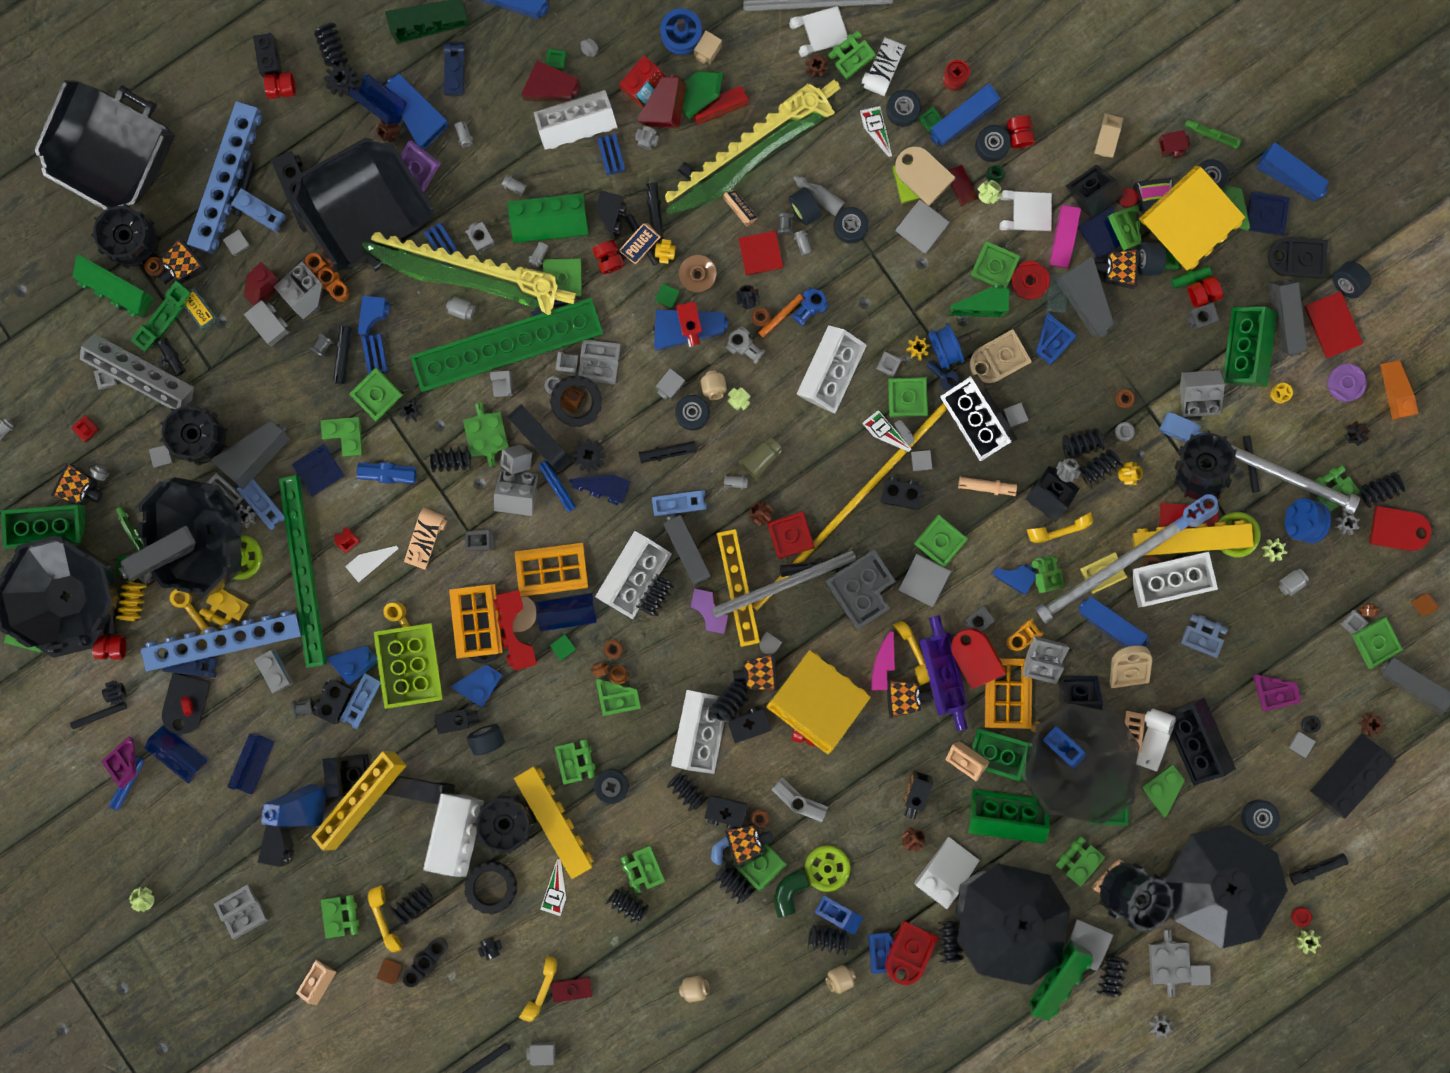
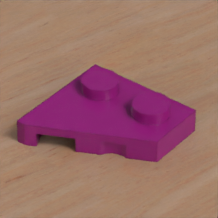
M1253 675L1262 711L1301 702L1297 683Z
M130 736L101 761L120 788H124L137 775L135 742Z

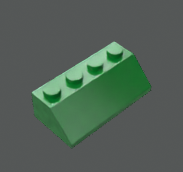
M583 193L507 201L513 244L589 236Z
M79 254L76 256L72 277L78 280L77 285L86 290L88 287L94 289L93 294L102 299L105 296L111 299L109 303L117 308H120L122 305L127 308L126 313L135 318L137 315L144 318L155 299L154 297Z
M1232 307L1223 371L1224 383L1249 387H1268L1277 311L1268 307Z
M68 505L1 510L3 549L17 548L18 545L52 536H65L77 544L82 543L86 527L85 506Z
M972 789L968 816L969 834L1045 844L1050 829L1048 799Z
M1070 940L1063 951L1061 964L1046 975L1029 1000L1028 1004L1031 1015L1047 1021L1058 1015L1062 1002H1066L1069 999L1073 986H1077L1082 979L1081 974L1092 965L1093 956L1090 951Z

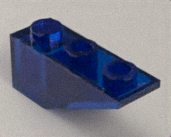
M616 475L569 480V483L573 484L572 488L581 492L583 489L590 491L589 495L599 499L601 496L608 498L607 502L616 506L619 503L624 504L632 484L631 481Z

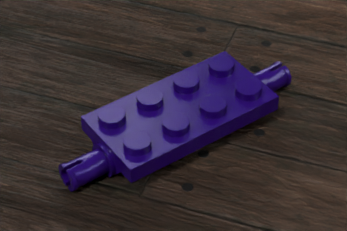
M941 615L930 617L928 619L933 635L929 638L921 639L920 644L938 716L947 713L953 714L956 731L968 729L964 714L968 704L958 663L951 650V635L944 632Z

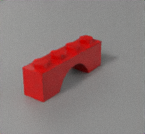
M515 589L495 594L496 599H493L495 611L499 610L500 618H497L499 628L503 629L505 635L502 637L504 648H508L509 655L506 656L508 667L512 666V669L515 671L537 665L533 646L521 643L513 633V621L516 615L524 609L520 590Z

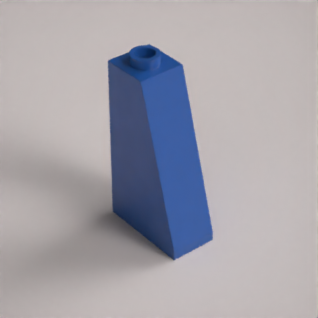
M480 0L538 20L541 15L544 16L549 10L548 0Z
M399 73L387 81L385 87L416 144L425 150L449 126L447 120Z
M987 84L933 126L930 131L932 142L935 145L938 144L940 148L995 110L1001 98L992 86Z
M1275 142L1263 153L1255 167L1313 202L1319 198L1322 199L1328 191V188H1326L1328 180Z
M656 310L655 351L688 344L687 335H682L677 311ZM697 311L702 332L698 333L699 340L723 335L724 329H728V318H725V312ZM693 321L687 322L688 330L694 329Z
M1091 596L1088 600L1084 599L1080 604V615L1123 648L1148 646L1149 638L1145 633Z
M310 784L264 803L261 823L273 826H320L323 822L326 801L325 787Z

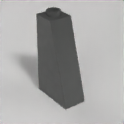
M1090 257L1058 278L1056 282L1092 337L1097 335L1102 337L1110 332L1109 327L1114 325L1094 259Z
M1289 279L1268 282L1273 310L1277 311L1276 324L1282 351L1289 354V356L1301 355L1302 351H1307L1299 282Z
M270 421L215 456L211 461L240 488L244 489L287 444L290 438L285 434L287 430L281 424L276 426Z
M673 514L665 519L666 522L663 524L693 585L696 586L710 579L711 576L681 515L676 516V514Z
M184 526L122 560L119 571L124 579L127 578L131 582L192 552L196 542L187 526Z
M1393 658L1391 662L1387 660L1381 668L1384 671L1382 674L1384 679L1442 717L1450 706V692L1397 659Z

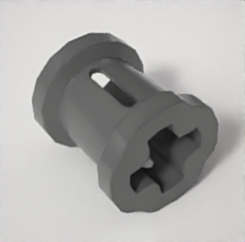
M778 214V234L793 235L794 214Z
M319 333L313 347L310 346L309 349L324 358V353L329 345L334 342Z
M312 698L300 702H291L294 718L302 714L310 713V715H313L315 713Z

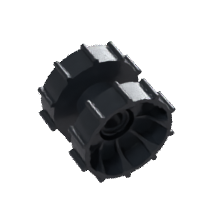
M127 204L115 207L107 206V209L98 218L94 217L96 222L93 234H91L99 248L97 251L103 255L107 254L110 260L122 264L126 269L140 265L145 267V262L149 258L158 255L156 251L161 237L157 234L153 226L155 223L151 219L146 220L143 213H137ZM130 233L129 239L123 241L124 234Z
M187 403V406L177 409L171 408L172 412L166 417L164 422H160L162 425V439H160V442L165 444L166 448L170 451V456H178L181 460L194 462V464L200 466L201 463L208 462L220 454L223 447H227L225 444V431L228 429L223 427L217 418V414H210V411L205 408L202 410ZM197 430V437L195 439H191V432Z
M1208 430L1207 433L1191 434L1190 439L1185 445L1180 446L1178 454L1181 457L1180 461H1176L1175 464L1177 471L1174 484L1179 486L1185 498L1188 496L1198 500L1210 494L1219 500L1226 487H1230L1232 482L1230 474L1235 473L1237 467L1234 464L1237 449H1233L1226 440L1227 436L1222 437L1210 433V430ZM1202 465H1206V466H1208L1209 468H1208V469H1204V468L1202 467Z
M499 794L493 797V801L479 807L480 812L473 826H476L479 837L478 843L482 842L487 848L491 849L492 854L495 852H509L511 854L522 843L526 844L531 839L529 836L533 825L537 822L533 819L530 806L519 799L518 794L515 796H502ZM506 818L509 820L510 826L508 829L501 827V819Z
M1121 861L1120 865L1107 870V875L1103 879L1102 884L1098 886L1101 899L1099 904L1103 905L1108 911L1107 914L1113 918H1124L1130 928L1139 931V929L1147 930L1152 933L1153 929L1159 927L1162 923L1166 924L1165 920L1169 916L1171 909H1174L1172 895L1174 890L1165 883V878L1157 874L1154 876L1148 875L1144 871L1145 868L1137 863L1132 865Z

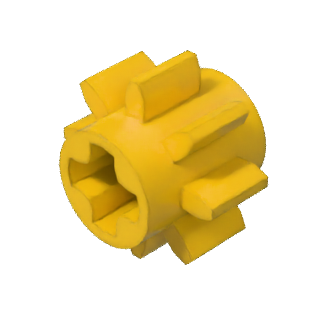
M662 239V244L657 243L655 257L659 258V263L668 264L669 259L674 260L676 246L671 245V240Z
M916 336L914 342L912 340L908 341L911 347L907 348L906 351H911V359L917 356L921 360L922 354L925 356L929 354L925 351L930 348V345L925 343L926 338L920 340ZM916 344H918L919 347H923L920 352H918L917 349H914Z
M1136 462L1123 463L1124 467H1121L1118 472L1120 481L1124 482V485H1137V480H1141L1143 475L1141 467L1137 466Z

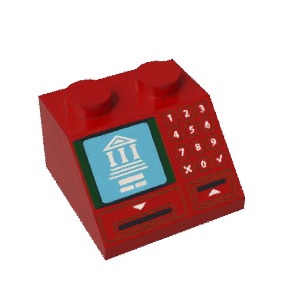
M643 56L619 83L620 90L643 109L660 79L666 76L659 67L646 56Z

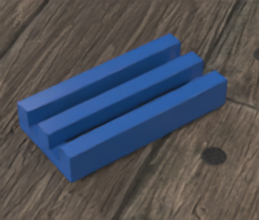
M616 133L611 136L607 135L603 138H597L607 176L624 172L625 167ZM611 140L614 141L618 160L621 167L618 169L616 167L613 151L610 144ZM603 142L607 144L613 170H609Z
M440 222L435 227L433 226L430 230L424 232L435 251L438 250V247L430 236L432 233L440 245L451 255L437 233L439 229L454 252L458 251Z
M381 334L362 337L368 374L373 370L367 341H370L375 368L377 367L382 373L388 372ZM374 340H378L382 369H379Z

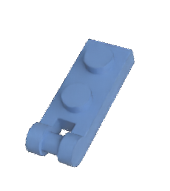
M242 188L231 203L233 207L276 233L279 232L281 223L287 219L286 215ZM271 215L276 217L273 223L268 221Z
M254 478L244 489L237 488L238 492L270 530H273L278 522L285 520L283 512L275 505ZM272 511L275 516L270 519L267 515Z
M705 490L652 497L654 516L707 510V504L704 501L706 496ZM691 498L697 499V505L691 504Z
M364 673L340 721L351 724L352 728L357 730L381 686V681ZM352 711L358 713L356 718L351 716Z

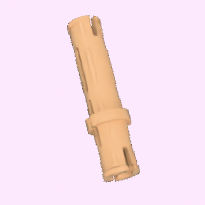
M960 476L958 488L994 493V495L1016 496L1017 484L1002 483L1000 480L995 482Z

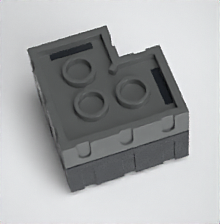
M874 549L827 579L824 584L829 588L833 598L841 606V610L847 619L850 620L852 627L856 631L890 609L887 603L884 602L880 592L896 581Z

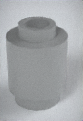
M456 296L452 299L449 298L446 305L448 314L463 320H471L476 308L475 305H472V302Z
M1294 570L1279 581V589L1284 595L1292 596L1307 585L1306 583L1309 581V578L1303 570Z

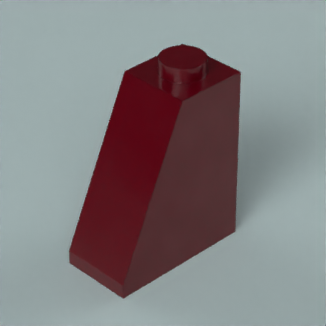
M537 60L521 96L525 101H571L574 96H578L581 86H579L578 78Z
M670 75L669 78L662 77L638 116L637 121L647 127L679 128L687 84L679 76Z
M260 262L247 274L243 296L253 307L261 300L266 302L277 291L274 286L280 279L272 270Z

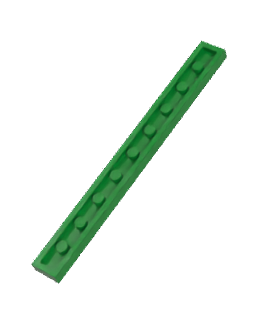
M294 475L279 478L306 668L327 665L300 476Z

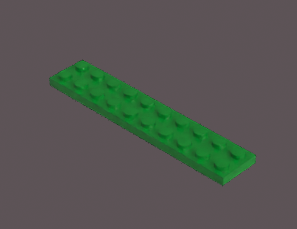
M589 298L551 310V315L542 313L411 355L410 358L420 390L424 393L604 334L593 300Z

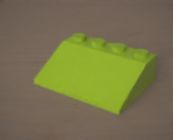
M432 623L374 632L384 709L443 700Z

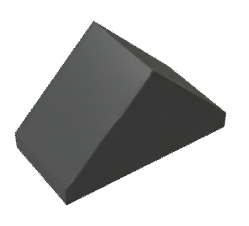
M479 530L465 532V551H495V531Z

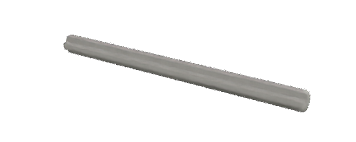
M744 0L743 4L745 11L892 4L893 0Z
M850 551L718 605L712 609L715 617L722 616L856 560L855 553Z

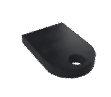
M1282 238L1269 249V266L1276 274L1285 277L1326 278L1328 240ZM1274 252H1280L1283 255L1282 261L1274 259Z
M487 605L476 606V608H487ZM473 607L462 608V611L473 610ZM488 612L477 613L479 629L489 628ZM473 614L463 615L464 631L475 630ZM490 632L479 633L481 649L491 648ZM476 634L465 635L466 649H477ZM500 654L489 655L487 659H482L480 656L469 658L477 663H489L494 661Z
M172 673L162 710L163 724L170 732L188 734L199 726L211 682ZM181 697H190L193 706L192 715H184ZM177 719H181L184 722V727L181 730L175 727Z

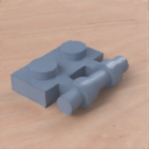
M1192 613L1189 620L1195 623V627L1186 626L1180 644L1217 658L1224 640L1217 638L1219 633L1226 635L1228 628L1222 626L1220 622H1212L1205 619L1206 617L1203 615L1198 616ZM1202 627L1212 629L1211 634L1201 631Z

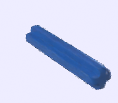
M548 461L540 463V470L568 512L574 510L576 505Z
M135 756L136 772L138 775L145 760ZM137 775L124 788L118 787L109 804L110 808L114 810L120 809Z

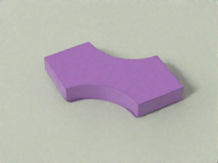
M694 589L691 608L703 615L707 631L724 634L728 615L714 616L712 609L716 606L713 601V592Z

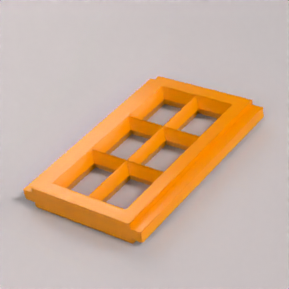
M583 543L515 551L518 589L520 590L521 597L588 588ZM578 554L579 564L563 566L562 556ZM558 557L559 567L543 569L542 559ZM538 559L539 570L524 571L523 561ZM579 568V579L565 580L564 570ZM560 571L561 581L545 583V572ZM540 573L541 584L525 585L524 575Z
M495 584L449 590L457 659L503 653L501 631L497 621L499 613L498 610L495 611L493 599H496ZM485 592L487 608L477 609L475 594ZM471 594L473 610L462 611L461 595ZM488 612L489 628L479 629L477 613ZM473 614L475 630L464 631L463 615ZM490 632L491 648L481 649L479 633ZM476 634L477 649H466L465 635Z
M1000 658L1002 664L1007 665V681H996L994 679L985 683V728L1031 729L1032 678L1022 675L1025 659ZM1011 666H1021V681H1011ZM996 685H1007L1006 701H996ZM1010 685L1021 686V702L1010 701ZM996 705H1006V721H996ZM1010 706H1021V721H1010Z

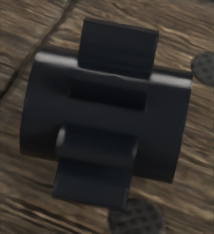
M744 285L736 292L737 304H742V307L745 309H751L756 306V302H760L758 289L754 290L751 285Z
M405 399V404L403 406L399 405V408L402 409L399 416H406V422H409L410 419L417 422L416 417L423 415L419 412L422 405H415V399L412 402H408ZM413 408L415 411L414 413L411 412L409 414L407 412V409Z
M1355 421L1352 425L1350 424L1345 428L1348 432L1344 437L1347 438L1349 444L1356 443L1359 446L1369 440L1366 435L1370 430H1368L1365 423L1358 424V421Z
M114 680L105 683L106 688L102 689L104 700L107 703L111 702L112 705L124 702L122 697L127 695L125 686Z
M490 937L480 941L481 947L477 950L480 958L485 956L486 960H490L499 956V950L503 947L500 940L495 941L494 937Z

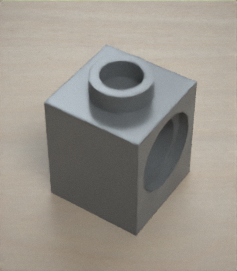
M1214 303L1193 309L1187 313V322L1190 327H1193L1194 331L1220 321ZM1198 313L1205 315V322L1198 319Z
M981 606L963 620L966 624L964 628H975L984 631L995 619L984 606ZM976 616L980 617L983 621L982 626L979 628L973 624V619Z

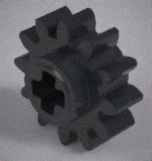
M340 62L339 67L332 64V71L326 69L329 76L324 77V80L329 82L325 85L326 88L331 89L332 95L338 92L339 96L343 97V92H346L350 96L349 90H356L353 83L359 82L355 77L357 75L356 71L352 70L349 64L346 68L342 62Z
M589 438L587 439V444L580 440L581 447L574 446L577 454H572L573 458L578 459L574 462V465L581 464L580 471H583L585 467H587L588 473L591 472L592 467L598 471L597 464L604 465L601 458H605L606 454L600 453L604 447H597V440L593 444H591ZM588 451L590 453H594L592 455L593 459L589 460L588 458L584 459V457H586V452Z

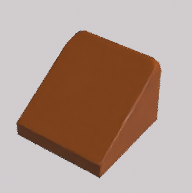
M573 386L568 387L561 396V407L571 413H575L586 393Z
M1421 593L1411 601V604L1421 616H1426L1439 609L1438 604L1429 593Z
M385 958L376 979L395 985L403 964Z

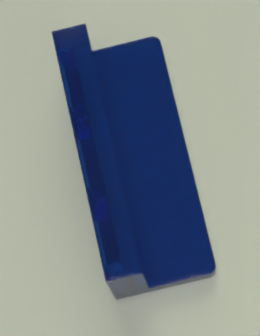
M365 74L361 87L350 88L348 93L349 96L385 123H400L407 102L371 75Z
M592 593L535 602L536 617L540 631L597 622Z
M165 725L161 726L148 738L144 747L188 784L207 763L205 757L175 733L170 732Z
M249 733L227 787L232 790L238 789L248 794H253L275 742L257 733Z

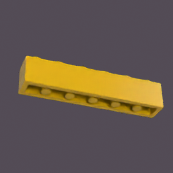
M1246 520L1234 521V525L1228 526L1226 522L1215 523V527H1207V524H1200L1190 529L1186 527L1144 556L1254 547L1252 524H1246ZM1157 527L1156 531L1148 532V528L1137 529V533L1132 534L1133 548L1165 527Z
M736 529L717 533L731 600L749 593ZM752 603L734 610L740 646L760 643Z
M382 751L311 836L322 850H336L407 766L395 752Z
M534 766L515 777L514 780L571 879H574L591 869L594 860L589 851H584L582 847L584 842L580 835L576 836L572 830L575 827L570 818H565L563 805L560 801L556 802L553 797L555 792L550 784L546 785L544 772L541 768L537 769Z

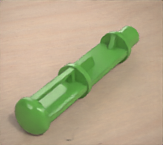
M1187 119L1184 126L1190 128L1192 132L1207 136L1234 149H1238L1241 145L1240 138L1233 137L1221 130L1199 124V121L1194 122Z
M121 506L116 509L119 516L118 520L121 522L134 548L139 552V549L143 548V540L139 538L137 529L133 528L128 519L130 515Z

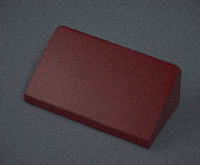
M962 165L948 169L955 177V180L950 185L961 207L979 199Z

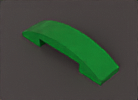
M175 281L165 294L166 298L145 325H141L131 338V341L144 352H147L165 334L191 296V292L178 281Z

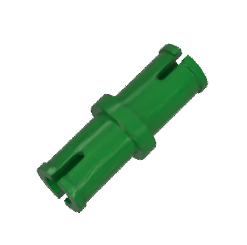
M1207 265L1194 271L1188 270L1183 275L1171 278L1173 288L1177 289L1211 277L1212 273Z

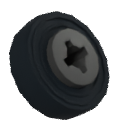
M612 769L603 771L598 775L594 784L596 796L606 804L621 802L626 797L629 788L628 780L624 774Z

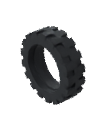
M572 375L561 379L554 386L555 388L551 392L550 405L552 412L562 423L571 427H583L592 423L591 421L598 417V413L602 408L601 392L594 382L583 376ZM573 385L585 387L592 397V405L589 411L580 417L567 415L561 407L563 392Z
M487 861L477 865L468 874L464 885V893L468 903L475 910L483 914L502 912L513 902L517 893V880H515L514 873L511 872L508 866L497 861ZM490 871L499 873L504 877L507 884V891L503 899L492 904L480 900L475 892L477 878L481 874Z

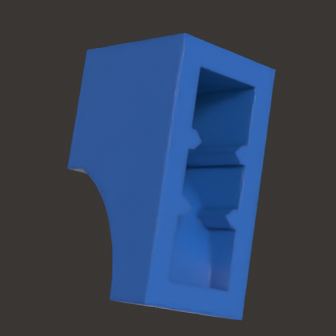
M362 296L358 328L359 335L369 337L372 327L378 321L386 320L391 310V305L388 304L386 298Z
M1028 564L1024 566L1019 565L1017 569L1011 571L996 567L991 573L992 576L1022 595L1027 593L1036 579L1035 569Z
M1057 726L1043 739L1073 770L1087 756Z
M826 896L822 897L815 910L816 914L852 934H855L863 919L862 916Z

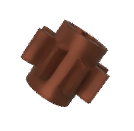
M821 54L818 57L811 55V61L805 62V65L809 67L806 69V73H811L812 79L815 76L822 78V72H828V68L825 67L828 60L823 61ZM816 64L817 66H820V69H817L816 67L813 68V65Z
M387 118L381 120V124L377 125V135L383 142L391 143L399 137L400 126L394 120L390 121Z
M764 501L761 503L756 502L750 508L751 516L749 519L758 526L761 524L765 525L772 519L771 511L773 508Z
M1370 713L1369 717L1362 715L1363 720L1358 723L1363 728L1361 733L1368 732L1369 737H1373L1374 732L1381 734V727H1385L1380 721L1382 717L1378 716L1375 718V713ZM1369 723H1374V727H1369Z
M910 827L902 835V844L908 851L914 849L917 853L926 845L924 842L926 839L925 834L920 829L914 830Z

